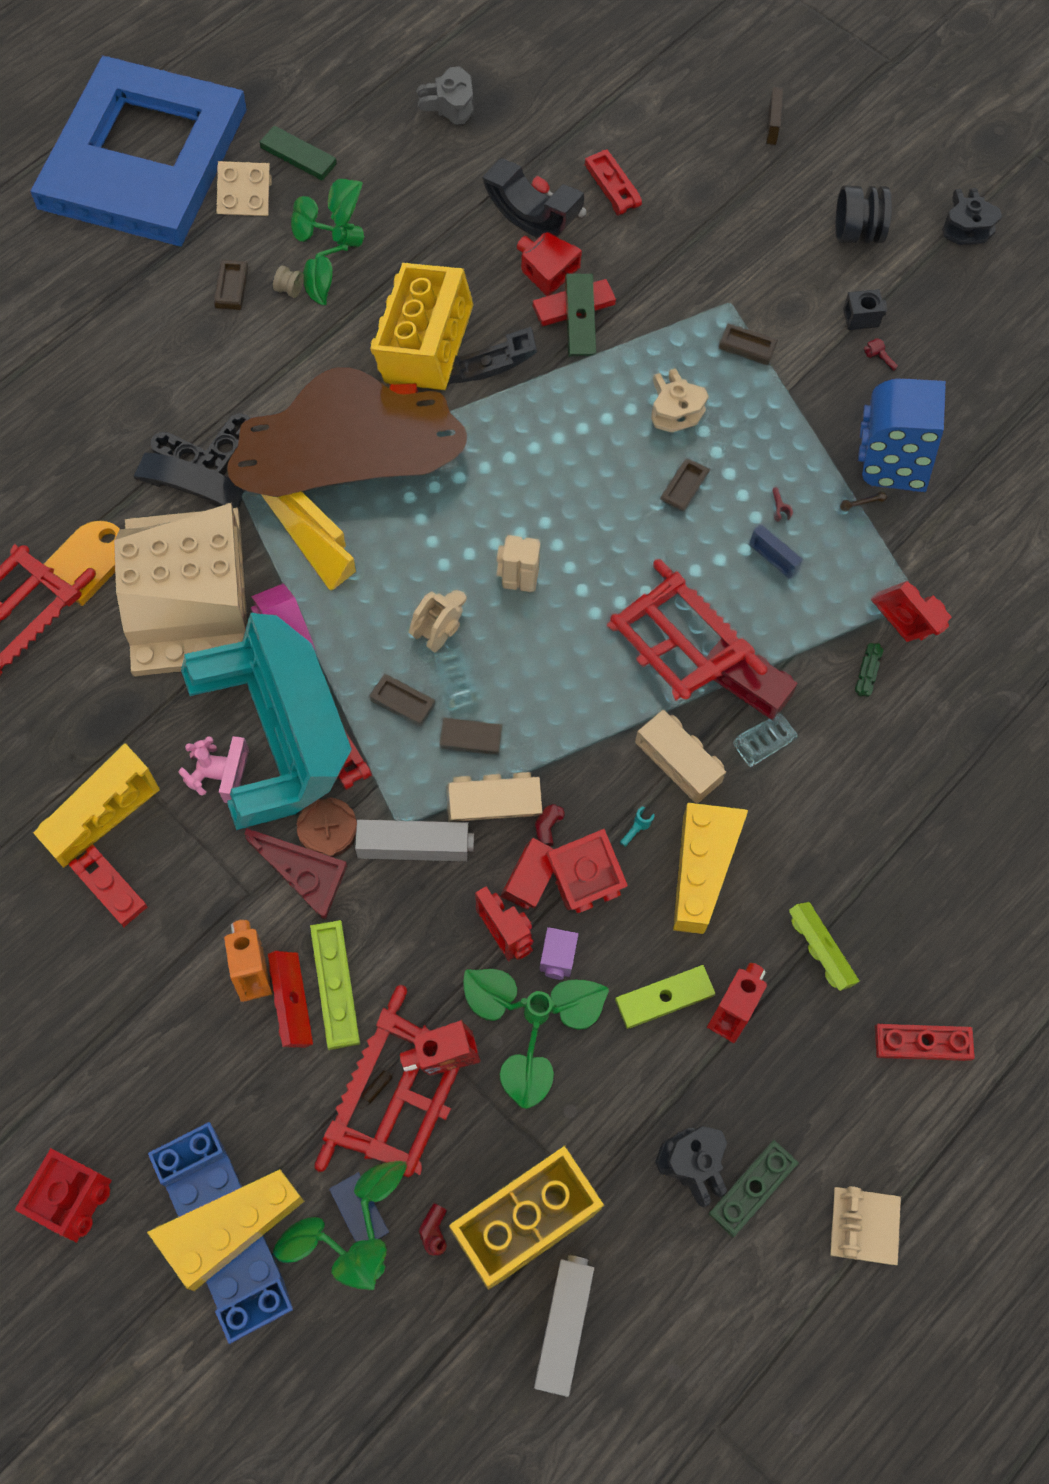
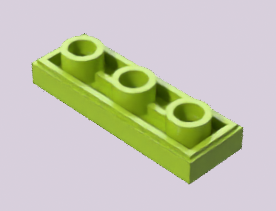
M810 902L797 904L789 910L793 917L791 922L794 928L807 939L811 955L816 960H820L824 966L827 981L840 991L859 983V979Z
M701 965L616 997L615 1001L625 1026L629 1029L714 997L716 993L704 966ZM667 994L670 997V1001H662L659 995Z

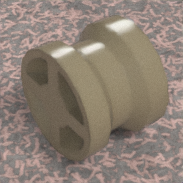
M282 265L274 276L273 289L279 293L287 292L288 296L296 298L303 287L304 274L300 271L292 272L288 267Z

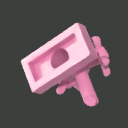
M210 736L194 744H186V751H191L190 758H197L198 761L196 763V770L191 775L182 767L179 770L184 783L202 796L206 794V791L201 787V781L204 778L222 780L219 793L224 803H227L228 800L232 799L230 795L231 789L241 785L249 752L245 738L232 737L227 757L210 755L209 752L217 751L216 745L212 744L213 738Z

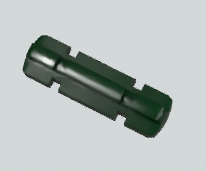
M869 643L866 647L865 655L867 656L863 658L858 675L860 680H857L855 692L861 697H869L872 694L874 687L872 684L875 683L880 665L878 660L882 658L883 648L879 643Z

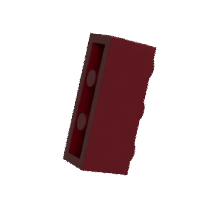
M721 638L706 656V659L710 660L729 647V645ZM756 654V656L768 668L765 675L757 674L746 663V659L724 670L721 672L722 676L714 679L715 682L772 721L793 696L798 684L791 675L785 671L777 670L769 664L766 658L759 654Z

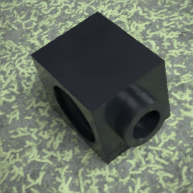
M879 289L848 292L843 307L848 330L880 326L883 316L886 315L887 305L886 301L882 300Z

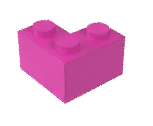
M284 583L251 596L255 604L250 607L252 613L277 615L312 643L314 650H316L297 601Z

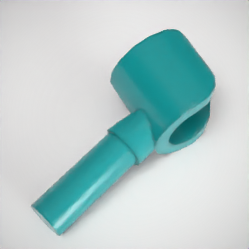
M644 806L638 809L634 818V824L620 841V844L624 847L628 845L637 832L648 829L652 824L654 814L648 820L640 817L644 812Z

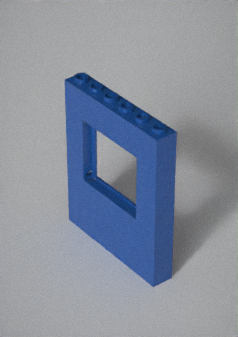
M102 56L30 191L37 209L181 247L218 171V161H223L247 110L244 92L236 88ZM124 103L196 120L174 166L101 148Z

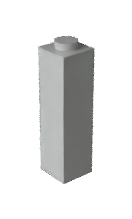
M357 820L355 849L357 857L362 859L467 862L468 851H474V833H468V823Z
M568 1255L567 1261L561 1260L559 1263L534 1389L569 1397L594 1267L587 1266L588 1260L585 1258Z

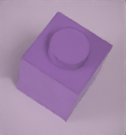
M547 928L540 963V971L545 972V976L553 979H563L564 976L570 977L579 933Z

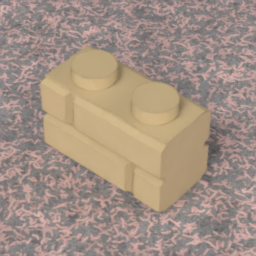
M508 535L505 539V544L499 545L497 576L502 577L503 588L513 590L520 588V591L534 592L536 590L541 542L539 539L525 538L522 540L520 536Z

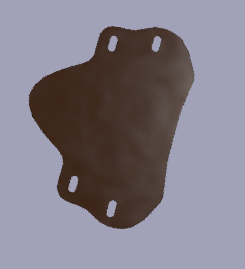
M336 367L316 376L305 386L285 411L279 414L254 417L242 423L239 431V443L228 461L227 471L234 485L249 492L272 497H280L320 486L371 478L424 475L454 460L467 444V433L464 425L451 414L447 401L441 393L426 391L406 395L397 394L361 370L349 367ZM419 401H435L433 405L422 407L416 405ZM269 425L267 430L251 431V428L254 426ZM455 430L456 432L451 436H437V433L440 431ZM242 461H257V464L253 466H238V463Z

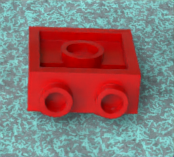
M908 581L881 590L870 599L906 642L915 639L923 640L931 634L935 636L941 634L949 627L948 621L952 618L940 600L936 599L934 595L923 599L918 589Z
M605 829L546 852L557 879L555 881L567 910L575 909L576 913H581L594 907L592 901L602 897L604 902L621 895L620 889L628 886Z
M487 886L475 892L476 911L506 959L510 961L516 957L517 960H521L533 951L531 945L534 941L531 938L530 932L532 925L524 912L519 914L514 906L503 912L502 910L505 909L501 898L496 892L491 894Z
M50 1148L15 1210L77 1243L80 1237L85 1236L90 1231L93 1224L91 1217L97 1206L102 1205L110 1195L109 1185L112 1180Z

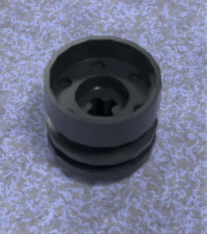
M842 186L840 188L835 214L836 238L839 243H856L861 232L866 243H871L873 239L876 243H884L886 241L892 217V201L889 187L880 186L876 189L875 186H869L865 197L861 186Z

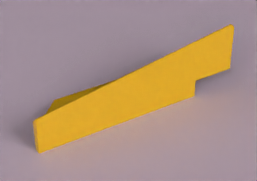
M302 491L280 497L262 495L329 590H334L356 572L354 558L344 550L346 547L344 533Z

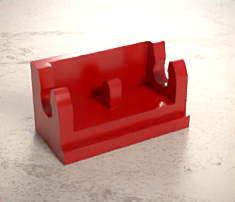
M532 838L526 844L500 897L527 910L529 907L535 908L553 873L546 852L553 850V848Z

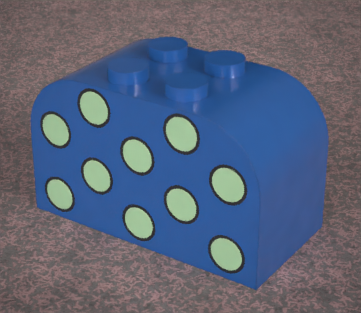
M892 379L875 387L871 395L870 405H864L863 421H861L860 438L862 440L858 454V462H863V479L869 485L919 492L927 491L944 431L946 381Z

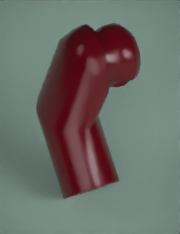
M555 804L546 806L542 814L535 821L538 841L549 847L554 845L551 831L552 826L555 822L563 820L565 816L564 809L561 806H556Z
M435 1203L432 1204L419 1227V1235L423 1247L433 1256L443 1254L447 1248V1242L439 1228L447 1210Z

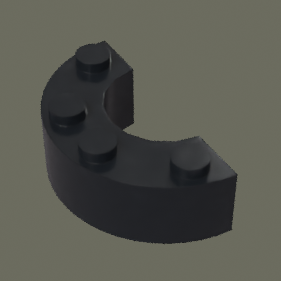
M500 158L482 177L485 188L499 211L512 224L538 238L544 233H550L554 236L561 234L581 212L584 205V193L564 184L551 197L545 196L529 183L521 166L503 158Z

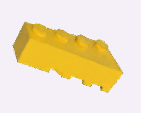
M124 743L49 818L42 821L33 833L64 868L70 861L82 854L87 847L98 841L160 791L148 767Z
M687 803L683 815L673 930L699 934L705 933L748 810Z
M278 1170L147 1233L186 1288L195 1291L300 1206L304 1200L285 1174Z

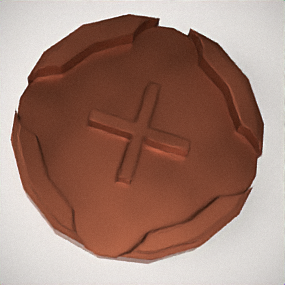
M336 798L316 800L302 809L297 819V834L301 845L304 848L330 857L343 854L352 846L356 838L357 821L354 812L345 802Z

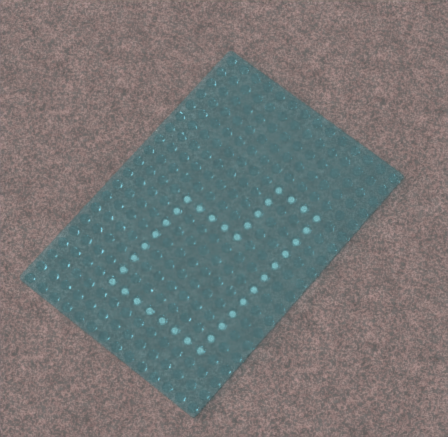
M723 304L450 411L464 425L467 433V444L454 460L430 473L371 478L320 486L302 491L344 533L346 545L344 550L354 558L356 572L334 590H329L263 496L249 491L243 492V502L282 584H285L297 601L315 646L316 656L394 821H420L447 809L446 785L452 783L454 777L471 776V781H483L484 775L501 774V779H513V774L532 772L650 720L663 709L668 712L722 688L723 686L712 680L691 692L689 699L684 700L680 697L675 701L670 685L650 664L642 667L636 661V658L641 654L619 631L610 630L606 626L607 623L611 622L610 616L612 614L621 613L644 593H650L665 580L653 567V561L656 559H661L673 573L678 571L686 580V586L689 589L697 590V596L704 597L703 602L710 603V609L717 610V616L724 617L723 622L731 624L730 629L738 632L737 637L739 639L743 638L752 645L755 655L759 654L766 658L771 666L884 617L870 599L881 590L908 581L861 505L852 507L848 512L840 509V504L843 500L851 502L857 499L771 364L769 363L767 366L718 349L727 323L748 329L732 304ZM676 368L681 379L686 378L688 383L704 387L709 398L704 405L706 412L697 425L675 432H668L655 428L651 420L653 403L659 396L653 383V376L660 373L665 383L669 384L668 371ZM681 417L680 419L676 420L679 422L685 421V418ZM455 430L440 431L437 433V436H451L456 432ZM687 457L711 470L685 512H682L661 501L660 497ZM775 487L779 488L784 504L790 505L793 509V515L789 521L784 512H780V522L774 520V513L777 508L772 489ZM760 524L803 559L799 573L792 580L788 579L749 545L753 530ZM508 535L520 536L522 540L525 538L539 539L541 542L539 573L534 592L520 591V588L516 590L503 588L502 577L497 576L498 547L505 544V539ZM458 589L467 596L466 602L461 607L463 608L462 615L458 619L460 626L454 635L448 637L442 648L434 653L426 646L428 642L426 637L422 635L416 640L408 633L413 614L424 596L432 591L436 595L440 593L446 596L451 591ZM676 594L657 607L705 658L721 639L679 594ZM647 614L630 625L634 632L650 648L669 639L665 632ZM678 646L660 656L665 665L680 680L698 668ZM384 673L435 699L436 705L421 728L370 701L369 696ZM443 717L503 724L499 756L440 749L439 743Z

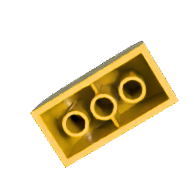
M563 1146L449 1226L487 1289H490L595 1216L604 1204L566 1147Z

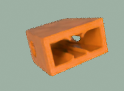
M238 920L232 923V934L226 935L224 940L230 978L241 1002L272 995L264 950L256 929H251L248 920Z

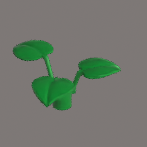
M338 179L332 184L328 195V208L332 212L331 219L337 225L335 227L315 221L318 215V206L312 198L301 196L295 200L293 205L294 211L291 216V228L297 240L302 242L308 241L313 234L314 227L332 231L333 240L340 245L317 253L315 259H308L303 271L304 288L311 299L320 305H327V294L332 281V264L325 256L341 250L347 251L348 246L360 247L364 240L363 229L360 226L348 223L363 184L361 181Z
M467 969L463 980L465 998L469 1007L477 1016L485 1020L496 1021L503 1016L505 1008L512 1011L524 1007L525 1019L533 1024L527 1057L520 1054L509 1057L503 1063L500 1071V1081L504 1091L520 1108L529 1109L539 1104L550 1091L554 1079V1072L550 1061L544 1057L533 1058L539 1025L545 1023L550 1012H552L553 1014L560 1013L561 1022L569 1028L576 1030L589 1028L598 1020L609 992V988L596 982L566 980L556 985L551 991L550 996L545 992L536 991L530 994L528 999L522 998L520 1002L510 1004L517 996V986L515 980L508 973L498 969Z
M393 1161L376 1165L366 1171L355 1185V1195L358 1198H363L361 1206L369 1240H360L350 1247L349 1252H346L327 1234L321 1233L325 1226L321 1218L309 1217L294 1223L281 1235L274 1246L273 1257L284 1263L296 1262L309 1255L316 1247L318 1241H324L341 1255L332 1267V1275L338 1282L354 1288L374 1290L376 1279L385 1271V1264L383 1262L387 1247L382 1240L375 1239L368 1205L370 1201L379 1202L392 1193L406 1171V1161Z

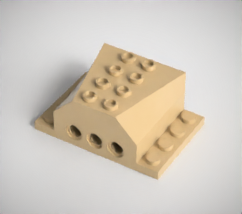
M229 503L207 511L125 519V529H120L114 540L116 594L123 631L130 644L132 675L142 676L181 671L184 654L242 642L247 626L240 513L238 508H232V504Z

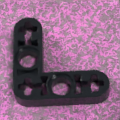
M242 413L232 415L207 450L171 433L159 432L151 439L153 453L179 459L185 453H193L195 457L190 462L205 468H212L215 465L216 470L213 471L225 475L228 461L239 443L240 428L236 432L235 427H241L242 423L250 419V417ZM229 443L233 445V449L227 453L218 450L222 444Z

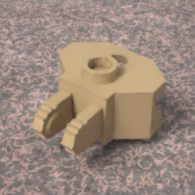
M676 368L668 371L669 384L665 383L660 373L653 376V383L659 396L653 403L651 415L654 427L668 432H675L697 425L706 412L704 405L709 398L706 389L688 383L686 378L681 379ZM681 417L685 418V421L679 422L676 420L680 419Z
M458 589L451 591L446 596L440 593L436 595L432 591L429 592L416 608L408 633L416 640L422 635L428 639L426 646L436 653L442 648L448 637L454 635L460 626L458 619L463 612L461 607L466 602L467 596Z

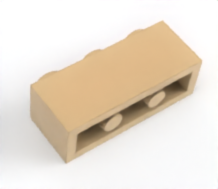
M663 709L638 730L635 743L696 804L723 782L726 771L722 762L715 756L711 757L703 749L701 741L694 735L690 736L683 729L679 719L674 715H669Z
M530 772L513 774V779H501V774L484 775L483 781H471V776L454 777L453 782L446 785L448 822L530 817L542 814L540 777H531Z

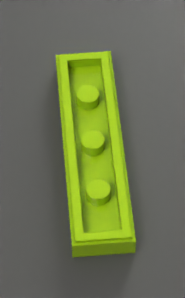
M339 920L310 925L328 1050L359 1045L360 1039L342 922Z

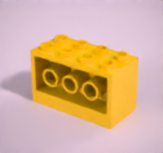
M402 263L399 274H396L394 277L392 293L387 297L384 316H381L379 319V330L376 338H373L371 342V353L376 359L377 368L381 372L384 383L417 384V387L446 390L450 373L453 369L455 355L457 356L474 305L464 269Z

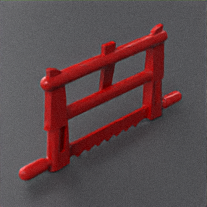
M16 544L12 546L10 550L11 555L0 565V581L18 564L26 569L31 576L4 603L0 601V622L6 619L12 613L11 611L40 583L57 597L0 653V675L3 673L1 669L6 664H12L14 656L20 657L21 650L28 648L29 641L36 640L37 633L44 632L45 625H51L53 618H59L60 611L64 606L70 607L81 597L82 592L79 590L85 588L96 576V571L93 568H87L74 581V584L70 585L55 575L53 568L45 566L32 557L27 546L21 545L19 548Z
M661 559L654 560L653 567L665 580L650 593H644L621 613L612 614L610 616L611 622L606 624L610 630L619 631L641 654L636 658V661L642 667L650 664L670 685L675 701L680 697L684 700L689 699L691 692L722 676L721 672L746 659V663L757 674L765 675L768 671L767 666L755 655L752 645L743 638L739 639L737 637L738 632L730 629L731 624L723 622L724 617L717 616V610L710 609L711 604L703 602L704 597L697 596V590L689 589L686 586V580L678 571L673 573ZM676 594H679L729 647L710 660H707L657 607ZM646 614L669 637V639L652 648L630 626ZM677 646L698 667L682 680L660 658L661 655Z
M398 985L395 988L387 1005L388 1009L383 1008L381 1011L375 1035L367 1040L369 1047L361 1051L364 1058L356 1062L359 1069L351 1074L354 1080L346 1085L349 1091L341 1096L343 1103L336 1107L338 1115L335 1121L332 1120L324 1134L323 1141L326 1144H323L314 1164V1168L318 1172L326 1170L335 1151L334 1147L338 1145L366 1154L364 1159H375L384 1163L406 1161L407 1168L403 1176L411 1177L414 1172L420 1176L422 1172L420 1158L438 1117L447 1120L451 1108L445 1106L444 1103L460 1068L444 1072L432 1100L410 1091L420 1069L417 1068L403 1072L374 1138L347 1127L389 1034L414 1044L415 1036L430 1031L425 1025L423 1028H420L396 1014L407 994V988L404 985ZM404 1102L426 1111V1115L408 1154L386 1144Z

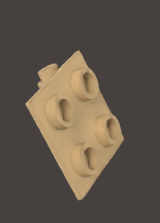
M218 161L217 214L268 216L269 185L272 184V177L269 175L270 164Z
M835 1187L830 1256L898 1265L901 1197L861 1191V1188L848 1187L847 1189Z

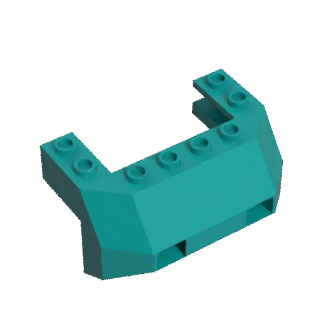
M250 613L242 642L184 654L181 672L190 696L247 683L280 774L279 777L231 789L230 795L232 799L227 801V805L236 830L295 815L330 792L352 748L312 643L277 615Z

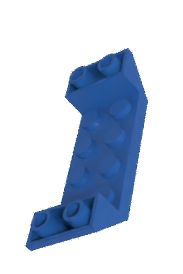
M210 1122L148 1153L160 1183L166 1187L178 1217L242 1188L230 1158ZM264 1235L206 1281L218 1308L215 1311L229 1344L294 1310L284 1280Z

